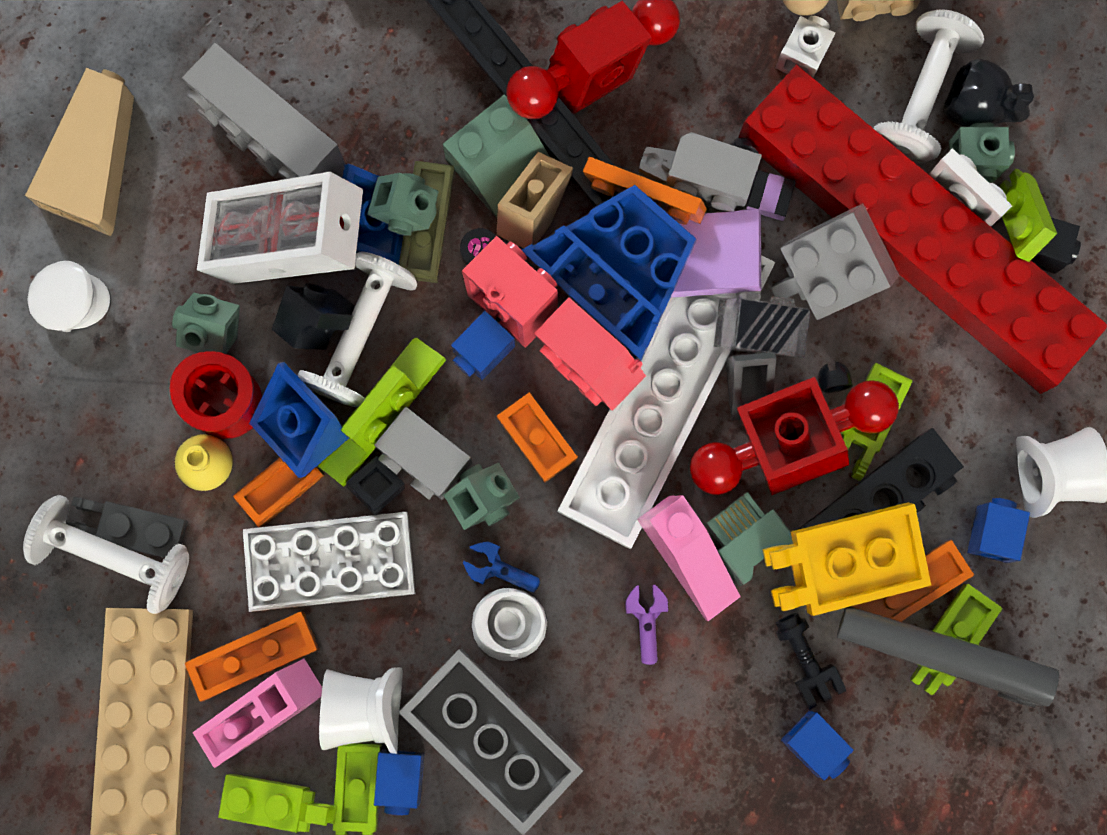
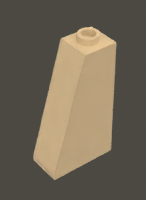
M86 68L25 196L41 209L111 236L116 221L134 96L124 84L125 80L118 74L106 69L99 73Z

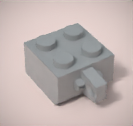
M690 132L680 138L676 151L646 147L638 174L702 199L707 209L705 214L743 210L747 202L762 155Z
M862 203L799 234L784 244L780 249L789 265L786 268L789 276L776 282L771 287V290L777 302L798 293L802 301L807 300L816 320H819L891 287L900 275Z

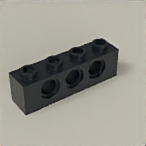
M931 428L911 441L797 530L843 519L845 516L851 517L875 511L877 509L874 506L873 498L876 492H882L887 495L890 500V507L909 502L915 504L916 512L918 513L926 506L922 499L933 491L938 496L952 487L958 481L954 474L964 468V466L937 432ZM908 467L914 468L920 473L922 481L919 488L912 487L907 482L905 475Z

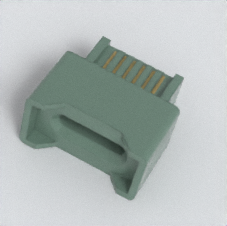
M748 492L704 524L722 547L718 550V553L727 571L739 586L746 584L752 579L754 566L764 559L762 549L793 544L791 531L774 509L764 514Z

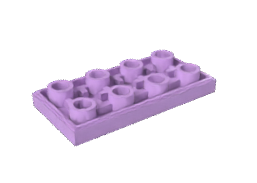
M759 209L707 213L704 215L701 224L691 220L688 221L687 225L680 224L697 241L671 298L761 291V214Z

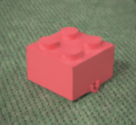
M496 236L462 270L467 295L495 320L498 316L501 319L499 324L526 348L537 337L534 333L558 309V292L555 288L557 283L542 268L536 271L525 262L527 257L516 244L511 241L505 244Z
M569 297L534 333L544 344L539 351L565 379L571 380L579 388V391L596 407L602 401L613 411L646 377L641 369L642 361L640 359L634 360L626 347Z

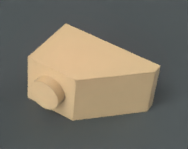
M537 152L498 203L496 235L522 248L531 244H537L552 223L571 178L573 168Z

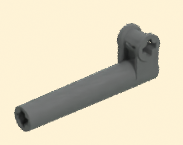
M851 606L844 609L838 628L837 638L998 691V697L1033 708L1035 706L1048 707L1052 703L1059 682L1058 669Z

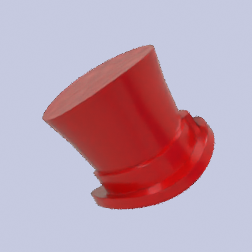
M214 351L193 354L178 364L170 381L172 404L179 416L190 426L221 439H232L242 436L253 428L249 423L263 395L256 380L249 374L245 366L234 357Z

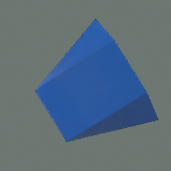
M633 185L591 209L588 215L567 227L562 226L558 228L553 235L535 245L531 244L525 247L522 251L536 266L551 275L557 285L642 361L697 240L636 185Z

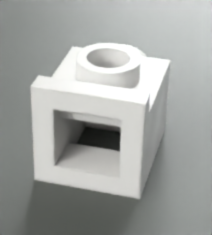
M800 16L780 54L775 68L788 74L797 64L813 78L835 35V32L829 30V23L818 16H810L808 19Z

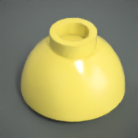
M200 434L190 437L182 443L175 456V469L178 477L185 485L199 491H208L219 487L226 481L232 470L233 458L229 447L220 438L212 435Z

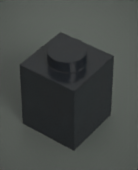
M1051 217L1057 235L1031 261L1042 270L1056 274L1067 265L1075 262L1081 247V242L1077 240L1080 226Z

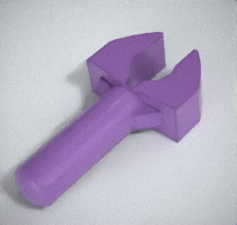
M639 585L630 592L625 601L626 614L632 613L639 620L641 662L646 665H653L658 661L655 620L661 612H668L667 598L656 585H652L654 601L653 605L648 609V613L645 612V609L638 601Z

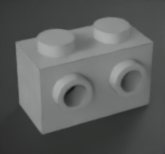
M406 406L374 445L382 453L378 460L395 474H398L401 469L414 478L410 485L428 500L433 495L443 500L445 498L443 494L454 487L460 479L459 476L473 463L470 456Z

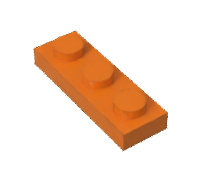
M592 157L588 158L583 169V173L592 182V189L604 195L613 196L614 192L621 193L636 185L674 220L683 225H687L689 220L701 224L707 210L703 200Z
M948 540L925 554L931 586L851 607L901 622L973 577L974 573L953 541Z
M301 611L185 662V666L198 699L202 702L320 649L306 615Z

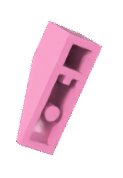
M683 495L668 496L637 519L706 621L711 620L741 597L708 531Z
M302 659L275 672L195 730L193 734L212 766L216 768L320 699L322 686L306 660Z

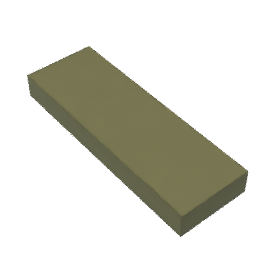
M415 161L413 174L425 179V185L439 191L435 204L437 208L436 215L429 229L413 231L409 236L403 235L399 265L411 272L417 281L438 283L455 168L452 165Z

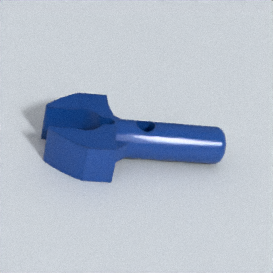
M489 541L470 546V549L485 554L488 557V561L493 564L492 567L486 566L480 569L463 561L464 567L473 581L484 585L486 579L498 577L531 593L538 589L540 584L538 577L501 561L498 554L500 546Z

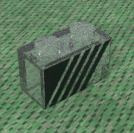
M746 291L737 292L735 298L719 299L714 347L758 354L775 352V355L780 357L805 358L811 309L795 307V299L771 297L770 302L760 301V293Z

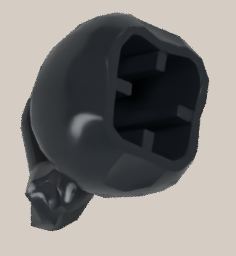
M972 60L968 64L963 65L957 72L945 100L943 113L953 123L965 127H970L976 123H993L996 125L1003 122H1022L1030 116L1029 104L1034 98L1033 87L1031 84L1026 83L1012 85L1007 72L989 60Z

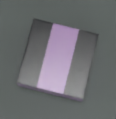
M758 170L746 210L759 209L761 215L784 221L796 181Z

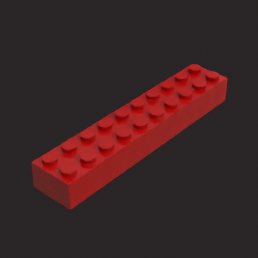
M797 64L744 121L738 138H748L754 142L759 154L762 155V159L785 178L795 180V186L832 218L863 203L899 275L1038 393L1042 394L1058 386L1107 329V323L1034 262H1028L1017 257L1009 241Z

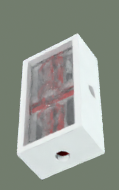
M325 172L209 192L206 196L197 270L230 284L354 269L363 189L332 172Z

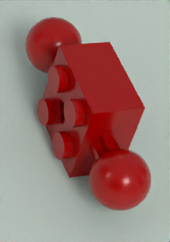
M622 0L610 8L603 6L597 9L588 21L579 26L572 24L566 27L557 37L558 43L554 54L549 59L550 65L547 70L538 66H527L519 69L512 75L506 90L510 107L523 118L539 119L552 111L559 97L574 115L630 81L648 45H662L670 41L677 33L680 25V14L676 4L672 0H638L631 11Z
M812 377L737 407L749 442L736 448L721 442L703 445L694 453L691 459L690 474L692 480L702 491L713 495H720L736 487L744 470L759 465L771 495H775L849 465L848 449L841 436V432L853 427L864 433H879L886 430L894 423L898 415L899 403L897 396L885 383L874 380L864 381L850 390L844 405L830 410L816 378ZM795 433L798 439L788 440L787 436Z

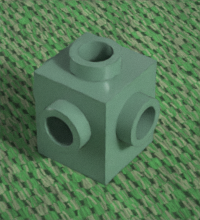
M976 123L970 127H960L949 140V151L953 148L959 155L962 154L970 158L975 164L977 172L989 183L997 180L1014 161L1015 146L1013 141H1009L1008 127H994L993 123Z
M394 173L380 176L377 178L367 215L387 223L390 231L409 236L413 231L429 229L436 215L437 208L435 204L439 191L425 185V179L414 174Z
M193 292L183 306L179 305L173 315L172 327L177 329L176 346L191 350L194 353L214 351L227 354L238 337L240 305L217 299L209 294Z
M500 463L485 469L482 468L481 464L471 467L459 476L461 481L443 494L464 530L483 521H486L488 526L497 523L510 514L506 507L520 498Z

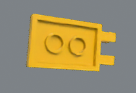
M909 502L791 531L793 544L762 549L766 566H772L774 570L788 566L792 567L795 586H784L771 590L774 607L780 606L782 611L806 605L807 613L815 616L931 586L915 504Z

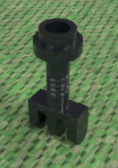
M793 613L776 622L778 627L776 634L779 641L789 640L806 677L795 682L806 707L811 710L817 706L816 700L811 693V690L815 688L823 702L832 699L825 684L828 681L831 682L833 689L838 695L846 692V687L836 667L830 664L821 669L803 633L809 628L806 619H801L799 613Z

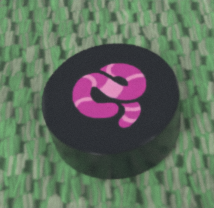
M476 228L464 235L460 243V252L466 265L496 237L493 232L484 228Z

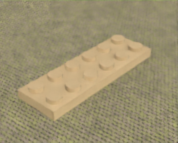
M106 608L90 835H180L189 673L185 662L190 660L193 610L165 609L153 614L147 609Z

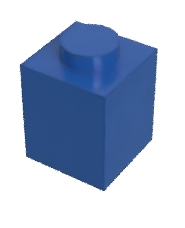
M484 311L451 344L453 353L456 355L452 361L468 377L475 373L483 380L515 347V338L490 314Z
M992 498V502L978 505L967 553L1004 563L1021 561L1030 512L1017 509L1016 502L1002 498Z
M808 711L781 739L790 751L816 777L824 781L828 776L832 779L839 776L849 765L850 760L847 757L854 751L817 712Z
M386 749L378 752L374 806H384V813L391 815H409L410 808H418L421 804L425 752L397 750V754H392Z

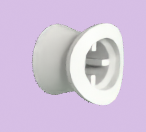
M1087 427L1068 437L1047 444L1039 443L1029 436L1017 437L1016 448L1025 511L1030 512V517L1037 518L1048 514L1059 501L1107 502V449L1102 437L1095 429Z
M391 668L382 677H378L375 680L350 676L329 669L325 671L319 720V740L322 750L374 740L375 743H385L390 753L397 754L398 712L400 709L403 678L402 668Z

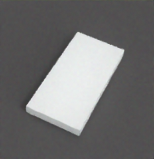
M408 512L243 529L249 612L416 594Z

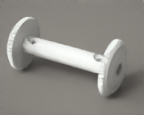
M932 10L922 14L917 19L915 30H917L921 38H924L932 46L904 113L901 123L893 121L891 123L888 121L874 126V129L914 163L934 160L940 154V143L932 135L923 131L930 116L953 53L962 54L977 51V49L981 48L984 40L981 29L972 19L950 10Z
M368 252L356 253V268H359L369 276L352 312L353 318L349 329L344 330L324 376L322 377L304 370H300L298 373V377L310 390L330 400L352 407H359L366 398L346 386L391 285L410 291L415 290L417 287L416 279L411 272L386 258ZM380 284V287L375 290V286ZM341 370V374L336 376V372Z
M54 496L46 500L39 507L28 526L23 542V552L27 562L38 565V563L46 559L54 547H57L150 585L146 604L147 610L150 613L156 614L165 610L173 601L184 580L189 564V553L185 545H175L161 563L66 524L69 514V500L64 496ZM61 533H64V535H65V539H64V540H62V539L60 538V537H61ZM150 568L155 571L154 577L149 573Z

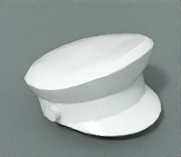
M59 261L46 266L37 273L30 284L27 301L30 314L38 324L47 329L71 332L72 329L85 328L102 319L108 311L110 295L105 284L99 278L88 274L81 265L72 261Z
M501 588L492 591L482 598L473 612L472 630L474 639L481 650L492 658L502 661H514L527 657L538 649L545 638L547 619L544 608L534 596L523 590Z

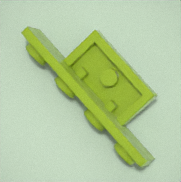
M418 338L412 339L368 393L363 403L355 409L342 425L341 431L349 439L323 460L318 467L344 487L346 482L352 478L376 448L374 446L405 406L408 408L446 359Z

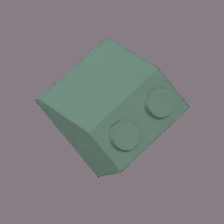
M505 95L443 143L446 161L454 166L457 174L495 217H497L498 203L537 152L549 156L531 124L526 118L519 116L512 110Z

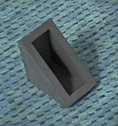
M775 352L738 355L727 358L726 372L732 421L740 420L737 407L774 393Z

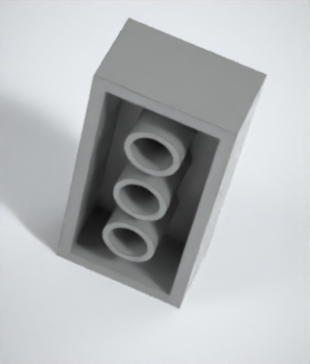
M214 43L182 77L191 91L187 97L199 108L197 110L199 115L213 127L219 124L228 132L226 134L227 138L241 151L244 152L248 148L257 157L255 161L271 176L278 172L283 179L332 172L342 178L344 165L346 164L337 143L218 44Z
M458 649L398 712L522 835L536 823L583 772V767L463 649Z

